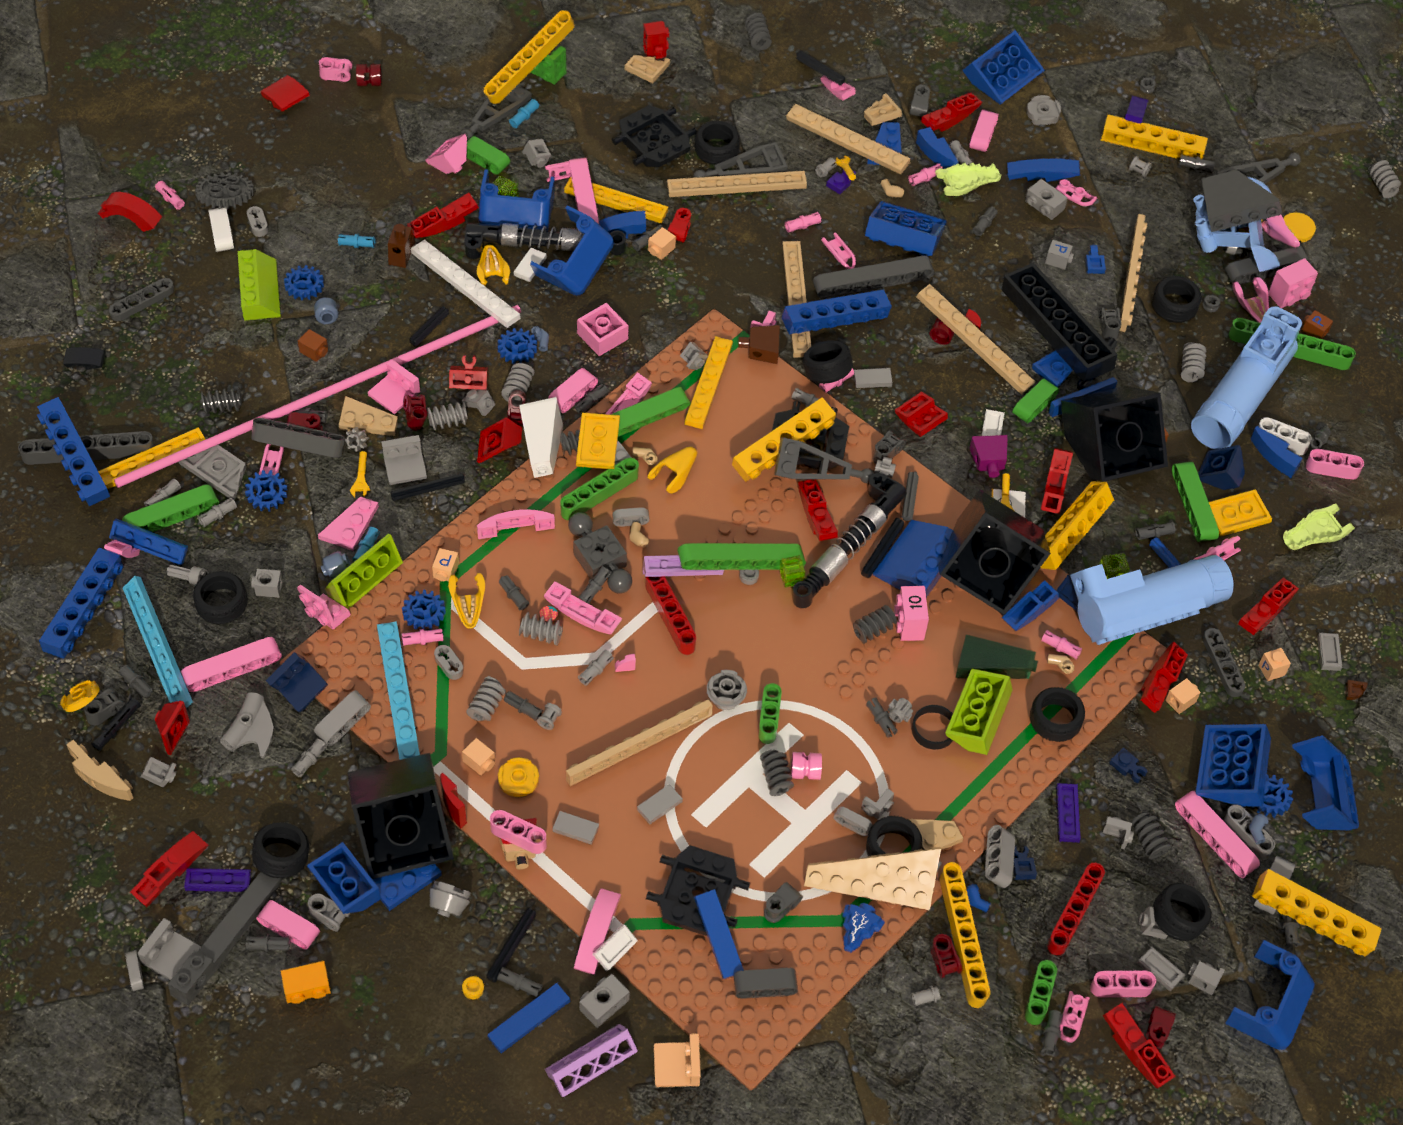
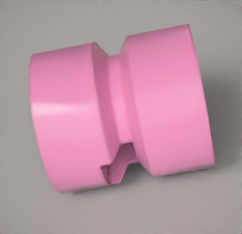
M792 752V779H803L805 776L811 780L821 779V753H809L806 756L804 752Z

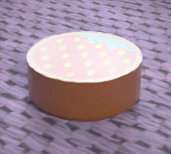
M552 605L543 606L539 611V620L544 616L546 623L549 618H552V624H555L559 619L557 608Z

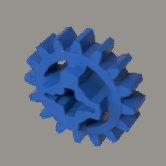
M307 265L304 268L298 266L297 270L292 268L291 273H286L287 278H284L285 291H288L289 296L293 295L294 299L300 297L301 301L305 297L311 300L310 296L312 295L317 297V292L321 293L324 287L323 275H320V270L315 271L313 266L308 269Z
M513 328V332L507 330L506 335L501 334V339H498V352L501 358L505 357V362L512 360V364H515L516 361L522 363L523 360L529 362V357L534 358V353H537V340H535L534 334L530 335V331L524 333L523 328L519 331Z
M262 470L261 475L255 472L254 479L249 477L251 484L245 485L247 489L245 495L248 497V503L253 502L254 509L260 506V511L267 508L268 512H271V507L274 506L275 509H278V503L284 504L282 498H287V493L284 491L288 489L287 485H284V478L280 479L279 473L274 476L272 470L268 474ZM276 485L279 487V493L275 490ZM254 488L257 491L256 497L253 494Z
M423 590L422 594L415 591L416 596L409 594V601L404 600V606L402 607L403 619L407 620V625L411 626L413 624L414 630L418 629V627L424 630L425 627H428L432 630L433 624L439 626V620L443 621L444 614H446L444 600L440 599V595L434 596V591L426 594V590Z
M1273 774L1272 778L1266 775L1263 807H1257L1258 814L1263 811L1265 816L1271 813L1272 817L1275 818L1277 813L1282 816L1285 811L1289 810L1293 801L1291 797L1293 791L1287 790L1289 784H1283V778L1276 780V775Z

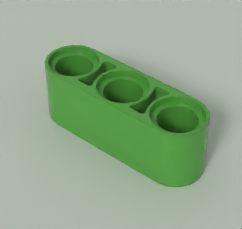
M472 136L467 141L466 158L493 174H500L510 164V159L504 152L478 137Z
M1045 378L1042 379L1015 405L1012 413L1027 424L1030 423L1055 399L1059 393V388Z
M774 683L767 684L763 690L758 737L764 744L773 743L777 737L782 691L780 686Z
M1050 960L1040 962L1034 975L1025 1011L1026 1021L1032 1025L1042 1023L1048 1010L1057 974V967ZM1041 971H1047L1050 976L1043 975ZM1036 990H1042L1046 995H1040ZM1032 1009L1038 1010L1041 1014H1034Z

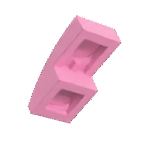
M825 76L821 77V82L842 101L856 94L855 88L847 83L839 86Z
M113 540L104 546V549L126 558L136 557L140 552L139 549L117 540Z

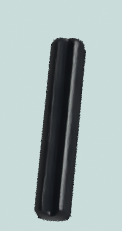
M441 306L409 338L410 344L415 347L418 346L449 315V310Z

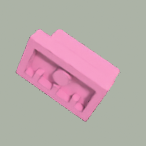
M391 359L386 363L387 376L368 391V396L395 414L403 407L404 395L416 396L420 393L419 378Z
M302 585L297 587L300 593L299 598L306 607L304 609L306 614L311 618L315 617L323 626L327 625L334 630L351 615L347 608L324 593L321 596H317Z

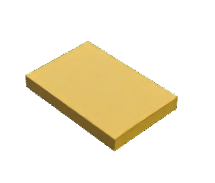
M582 413L576 467L614 469L620 415Z
M1256 489L1209 502L1220 537L1268 524L1272 521V517Z

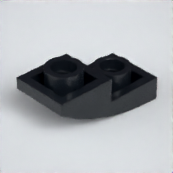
M86 347L66 348L63 365L67 368L83 366L85 369L102 368L106 351Z

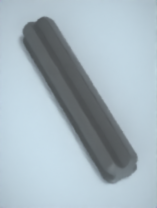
M915 471L909 472L907 476V494L904 497L902 510L904 521H911L913 519L919 478Z

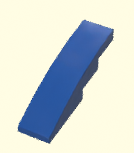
M1031 159L1007 163L1009 180L1027 177L1028 181L1045 178L1046 182L1080 176L1079 160Z

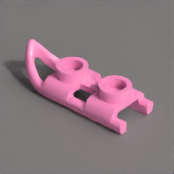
M569 161L545 166V169L549 172L547 182H550L551 177H554L555 180L571 177ZM566 171V175L560 176V172Z
M1060 179L1059 185L1055 188L1068 197L1069 200L1081 206H1090L1097 199L1096 196L1088 194L1084 188L1075 187L1066 179ZM1069 191L1073 194L1070 196L1066 192ZM1083 197L1091 199L1088 202H1081Z
M836 232L833 233L835 239L829 242L825 237L822 238L823 244L831 251L838 262L846 269L855 268L856 259L853 252ZM849 258H852V267L846 263Z
M266 444L259 475L262 474V470L266 474L272 470L274 476L279 472L284 447L280 446V451L278 452L269 450L271 444ZM265 461H269L268 466H265Z
M1240 537L1226 538L1222 541L1221 545L1210 547L1206 554L1194 559L1198 560L1211 555L1219 556L1220 553L1224 552L1225 555L1221 558L1226 560L1241 551L1240 548H1234V543L1239 541Z
M1069 991L1059 1029L1062 1040L1072 1043L1078 1038L1089 997L1084 998L1078 994L1073 995V992ZM1069 1007L1073 1008L1071 1014L1067 1013ZM1078 1010L1081 1011L1080 1018L1077 1016ZM1063 1026L1076 1030L1075 1035L1072 1038L1063 1034Z

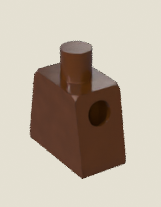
M403 224L394 225L388 241L389 265L406 268L411 256V248L415 245L414 233L411 227L404 226Z
M780 325L751 327L750 337H739L738 348H749L750 359L778 364Z

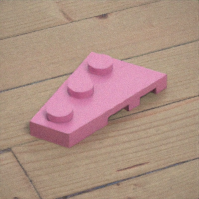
M359 497L320 532L318 538L354 551L379 507L378 502Z

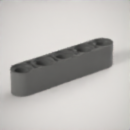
M1299 246L1273 252L1280 262V267L1259 272L1255 258L1252 257L1228 264L1225 271L1232 283L1244 284L1253 282L1255 277H1260L1261 279L1273 277L1276 271L1302 259H1306L1309 263L1311 261L1304 249Z
M264 418L253 419L251 439L257 442L334 458L342 457L345 437L340 434Z

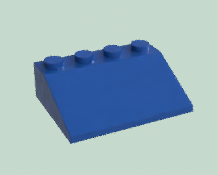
M1015 30L962 71L974 86L997 103L1002 104L1045 70Z
M880 201L869 217L865 236L873 241L880 240L886 242L889 246H900L906 251L913 250L919 252L922 256H932L947 220Z
M911 520L873 572V576L899 590L901 586H925L927 598L941 578L938 565L953 530L946 526Z
M1205 725L1196 795L1242 807H1263L1271 736L1267 725Z

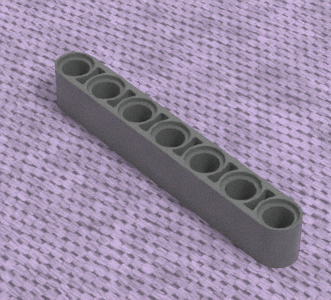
M919 256L820 274L813 278V285L819 298H827L931 278L935 271L928 256Z
M146 431L80 436L92 460L129 458L155 447L152 435ZM54 439L24 440L18 446L22 461L28 465L61 463V460L64 459L61 454L57 455L53 447L56 444ZM75 450L70 451L68 454H73Z

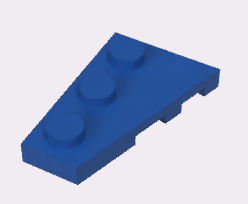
M883 122L875 142L902 154L900 123ZM868 159L867 164L880 165Z
M1056 350L1033 363L1032 369L1037 374L1058 388L1073 371Z
M433 864L372 880L379 888L380 900L390 911L442 876L439 868Z

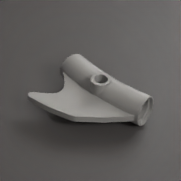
M254 692L247 693L237 717L220 739L221 744L229 751L234 752L245 744L255 743L258 745L260 757L264 758L271 744L274 726L262 695Z

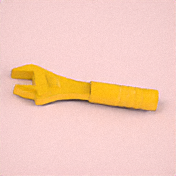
M844 156V159L840 160L836 157L835 163L844 169L850 180H854L856 176L849 166L850 157Z
M364 451L359 453L358 476L350 489V493L354 498H356L355 492L363 491V497H365L367 491H370L365 481L367 452Z
M1005 473L1002 476L1001 503L1014 510L1009 501L1010 474Z

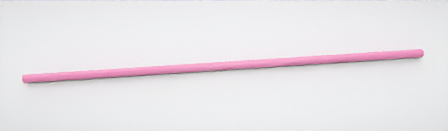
M518 305L512 307L518 313H521ZM490 316L395 357L392 360L399 365L405 364L495 325L499 321ZM390 360L256 418L276 420L386 372V363ZM253 419L115 478L114 482L117 488L244 434L252 430Z

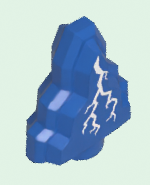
M861 903L859 906L846 904L842 915L845 918L843 924L846 930L843 938L845 951L850 953L861 946L864 939H870L874 932H880L885 924V921L875 914L876 910L871 905Z

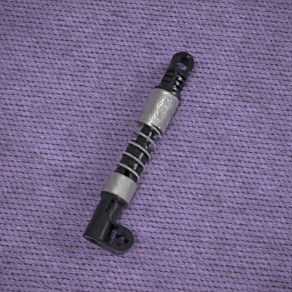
M467 223L464 239L465 254L470 259L480 258L484 249V242H494L502 246L517 247L518 244L520 247L521 245H528L529 248L531 245L538 246V249L540 246H546V244L547 249H549L550 244H554L557 250L559 245H561L562 250L574 251L584 234L575 228H562L560 232H556V228L553 227L551 232H548L546 226L537 228L535 225L533 228H529L527 225L519 227V224L500 223L499 225ZM613 231L610 235L614 240V245L610 253L621 255L626 250V235L622 231Z
M874 473L869 477L868 493L876 501L866 506L854 520L855 524L849 525V530L843 532L842 538H837L838 545L832 544L811 566L809 574L803 581L797 582L793 586V603L799 608L809 607L812 604L813 597L823 586L829 585L848 564V560L853 559L854 553H858L860 547L866 544V540L871 539L872 534H875L884 525L888 515L907 494L903 485L882 473ZM849 553H853L851 558L847 557Z

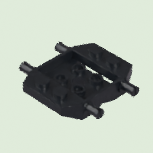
M648 105L619 120L620 135L613 138L612 142L614 145L623 142L629 149L635 151L637 158L632 160L635 166L643 163L646 167H661L690 151L689 138L695 135L697 130L693 127L688 131H683L670 118V116L677 113L674 107L663 111ZM652 124V126L647 128L646 130H641ZM639 131L638 134L631 136L633 133Z
M797 401L793 402L792 410L775 414L772 431L801 412L799 411L800 401L798 403ZM835 407L834 412L837 415L838 409ZM835 417V423L829 429L824 428L816 438H809L808 440L813 442L810 446L823 451L826 433L829 431L825 452L843 460L849 425ZM811 419L812 422L818 423L816 419ZM796 429V431L799 432V433H803V432H804V431L801 430V429ZM768 449L770 453H774V450ZM800 449L797 465L805 464L812 469H817V474H819L822 458ZM829 461L827 471L838 465Z
M691 845L677 855L676 858L661 855L659 863L671 866L672 870L663 894L648 891L646 900L658 903L657 906H659L662 922L707 936L692 893L695 890L706 893L715 889L727 925L736 927L738 919L726 916V909L733 890L738 887L748 891L751 882L737 877L734 859ZM685 868L723 879L725 882L722 883L715 879L697 875L694 872L685 871Z

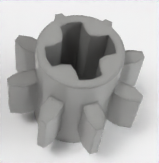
M355 427L352 431L346 432L348 437L344 442L347 443L348 449L355 448V452H358L361 448L367 447L366 441L369 437L365 434L366 430L359 431L358 427Z
M883 457V460H877L874 473H882L892 478L896 464L891 463V458Z
M900 698L898 701L893 699L888 705L889 717L894 722L901 723L903 720L908 722L912 717V704L904 698Z

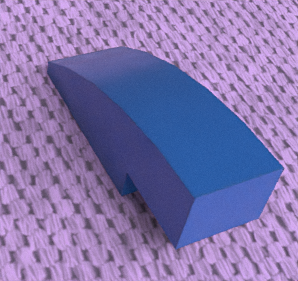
M931 127L918 130L916 143L935 164H940L943 169L958 164L957 158L944 137L937 139Z
M633 211L610 216L600 220L599 225L609 234L613 231H622L626 235V239H628V234H642L646 232L645 211Z
M1256 426L1251 441L1257 450L1271 465L1292 478L1303 458L1288 450L1289 443Z
M1044 580L1033 592L1029 591L1002 619L1015 631H1018L1059 599V593Z

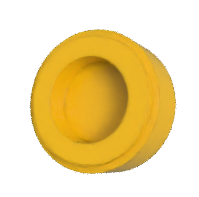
M476 976L466 978L462 984L464 996L468 999H478L484 992L483 981Z

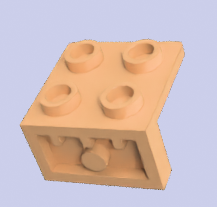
M690 1034L689 1042L654 1044L656 1087L700 1085L699 1034Z

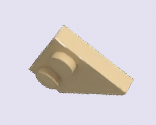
M633 55L625 64V70L650 83H654L670 65V59L665 58V61L655 60V57Z
M887 94L882 95L881 101H875L871 107L864 111V118L871 126L902 116V110Z
M909 820L917 826L922 835V850L941 847L942 851L963 842V837L954 821Z

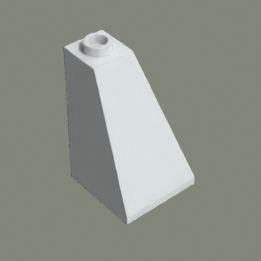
M556 397L519 405L534 478L551 475L554 472L560 445V435L563 431V422Z

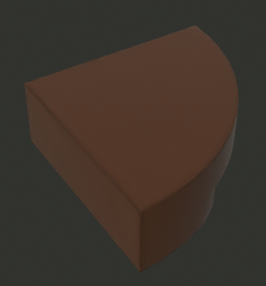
M1347 680L1346 700H1355L1361 697L1368 683Z

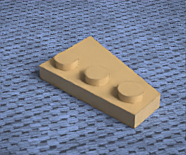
M345 396L339 421V430L352 431L353 428L358 427L359 431L366 430L365 433L395 436L398 424L397 416Z

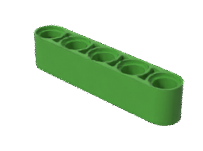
M677 387L611 415H620L618 436H621L686 409L691 402L682 387Z
M626 458L616 464L614 469L606 470L565 495L560 501L562 518L569 520L575 513H585L635 482L639 476L638 461L635 458Z
M1190 461L1173 464L1172 475L1196 540L1201 542L1218 539V526L1194 463Z
M203 485L125 515L122 521L150 532H155L212 509V506L218 505L219 500L211 485Z

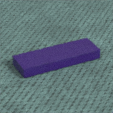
M1132 96L1125 120L1141 124L1148 100Z
M1057 783L1059 842L1079 843L1078 784Z
M187 868L184 889L185 891L245 892L250 886L252 872L250 869Z

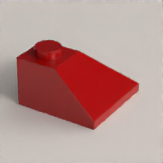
M506 417L480 431L477 462L480 464L520 444L522 440V427Z
M183 701L165 704L162 710H159L155 716V722L168 755L173 753L190 723Z

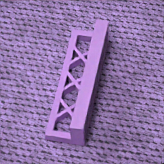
M679 555L644 556L642 573L645 574V577L723 575L724 570H685L681 566Z
M618 1024L547 1067L545 1071L548 1077L554 1081L560 1095L564 1097L638 1051L628 1029ZM626 1040L630 1049L623 1053L617 1052L619 1043ZM605 1052L610 1053L611 1055L607 1063L604 1065L598 1063L601 1054ZM583 1065H592L589 1074L586 1076L579 1075ZM567 1075L573 1076L571 1085L563 1088L560 1079Z

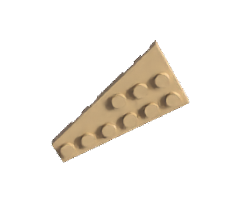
M941 847L905 853L873 855L857 859L849 858L841 861L810 863L807 867L804 886L930 910Z

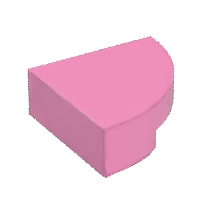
M635 654L626 655L622 661L618 660L615 663V672L635 670Z

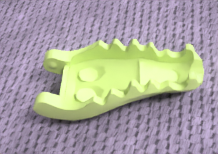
M963 163L962 165L956 164L949 168H940L935 171L937 178L943 179L946 185L943 191L947 196L964 195L977 187L987 183L998 182L1001 179L999 170L995 167L994 163L989 167H981L980 164L975 165L974 163L968 166L966 163Z
M1335 503L1326 508L1313 510L1306 518L1298 522L1295 528L1289 531L1286 530L1283 534V540L1290 549L1297 550L1311 544L1341 540L1355 528L1351 523L1342 528L1333 516L1340 509Z

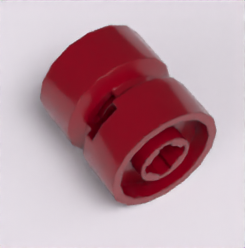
M356 64L357 86H368V84H371V86H382L381 64H371L369 67L366 64Z
M938 317L929 332L931 339L941 345L949 344L955 334Z

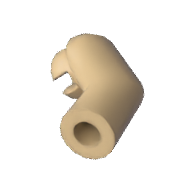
M888 179L881 181L880 184L887 196L902 197L904 195L903 188L891 185Z
M633 447L632 456L642 457L649 465H654L657 462V456L650 448Z
M633 522L630 540L637 546L646 547L649 539L640 532L641 524Z
M1048 654L1047 664L1058 665L1066 674L1074 671V664L1067 656Z

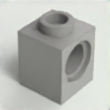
M257 569L256 576H253L251 581V587L255 589L256 596L279 598L283 583L281 571Z

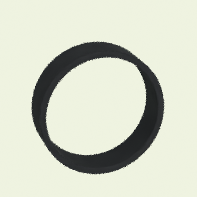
M928 705L919 709L912 723V734L915 740L921 746L933 750L949 746L953 742L950 738L941 742H933L923 738L918 733L915 722L921 715L926 713H939L950 721L953 713L940 705Z

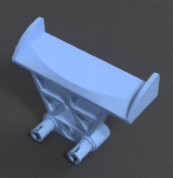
M1248 177L1249 179H1251L1252 181H1254L1262 188L1271 193L1270 189L1263 182ZM1203 195L1194 197L1193 200L1197 208L1195 221L1197 237L1204 252H1212L1217 246L1247 247L1252 249L1259 272L1280 267V262L1276 255L1264 247L1261 220L1212 232L1208 220L1205 197ZM1249 226V233L1238 232V229Z

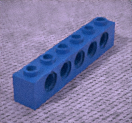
M878 290L785 306L781 318L789 334H800L806 331H817L824 328L884 319L888 317L892 305L885 291Z
M59 397L37 406L40 412L37 414L41 425L46 424L48 429L45 432L49 440L54 439L56 444L53 447L57 455L61 454L64 459L61 460L62 465L66 471L70 470L72 475L69 478L73 486L78 485L80 490L77 493L81 501L86 500L88 506H91L110 497L106 485ZM55 420H60L58 423L53 424ZM67 435L66 438L60 439L62 436ZM75 450L73 454H68L70 451ZM78 466H84L82 469H76ZM87 481H92L91 484L84 485Z
M102 548L97 549L40 638L39 643L42 651L62 659L72 651L76 639L83 634L85 625L93 618L95 609L102 604L107 590L112 588L114 579L122 572L123 564L120 555Z

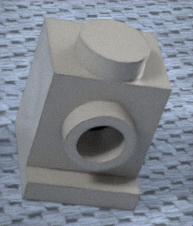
M543 139L528 140L522 151L523 154H526L531 166L537 165L539 168L545 166L551 156Z
M1201 961L1198 964L1193 963L1188 972L1191 975L1188 983L1212 995L1225 970L1221 968L1218 971L1211 964Z

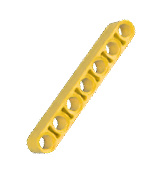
M568 11L558 12L486 84L484 93L491 103H500L573 30L575 24Z
M950 862L944 866L939 876L955 950L962 964L961 976L966 998L971 1007L981 1008L990 996V988L962 869L957 863ZM946 873H952L955 877L951 878ZM951 892L957 893L959 897H954ZM955 912H961L964 917L957 916ZM960 932H966L969 937H963ZM965 952H970L973 957L966 956ZM969 972L976 973L978 978L972 977ZM974 992L980 993L983 998H977Z

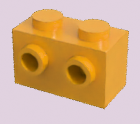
M324 961L281 971L287 1003H301L304 999L312 997L322 998L326 994L331 993Z

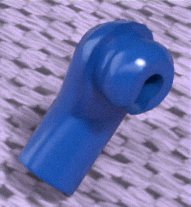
M970 884L966 888L970 905L987 913L991 903L981 899L979 887L976 884Z

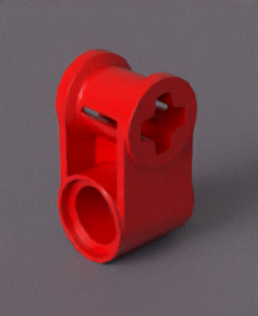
M680 208L676 211L668 228V231L676 236V241L683 243L686 240L691 225V211L687 208Z

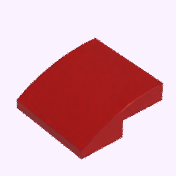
M288 75L260 91L262 97L272 101L273 107L280 111H284L310 96L309 92L298 81Z
M920 392L895 409L896 415L920 437L948 419V413L937 407L934 399L923 392Z
M442 772L440 774L443 801L449 815L461 829L467 824L465 804L458 798L457 785Z

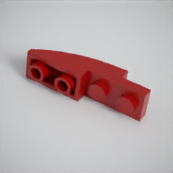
M971 92L948 101L946 107L922 116L921 122L928 128L931 127L932 131L939 129L943 132L968 117L982 104V101Z
M467 193L440 210L438 207L433 208L408 223L407 226L413 229L415 238L432 236L465 222L464 217L479 207L470 193Z
M807 479L797 482L804 511L813 534L817 535L819 541L838 538V531L827 510V501L817 480Z
M1283 577L1263 595L1260 602L1240 619L1238 624L1252 635H1255L1259 630L1262 631L1286 606L1299 588Z
M1172 642L1158 659L1141 688L1143 695L1140 700L1154 713L1160 710L1171 683L1177 681L1188 656L1175 642Z
M192 831L152 864L143 874L145 877L130 893L148 907L176 876L180 877L209 845Z
M1123 1003L1103 1015L1114 1032L1113 1038L1134 1066L1157 1089L1176 1077L1152 1040L1145 1038Z

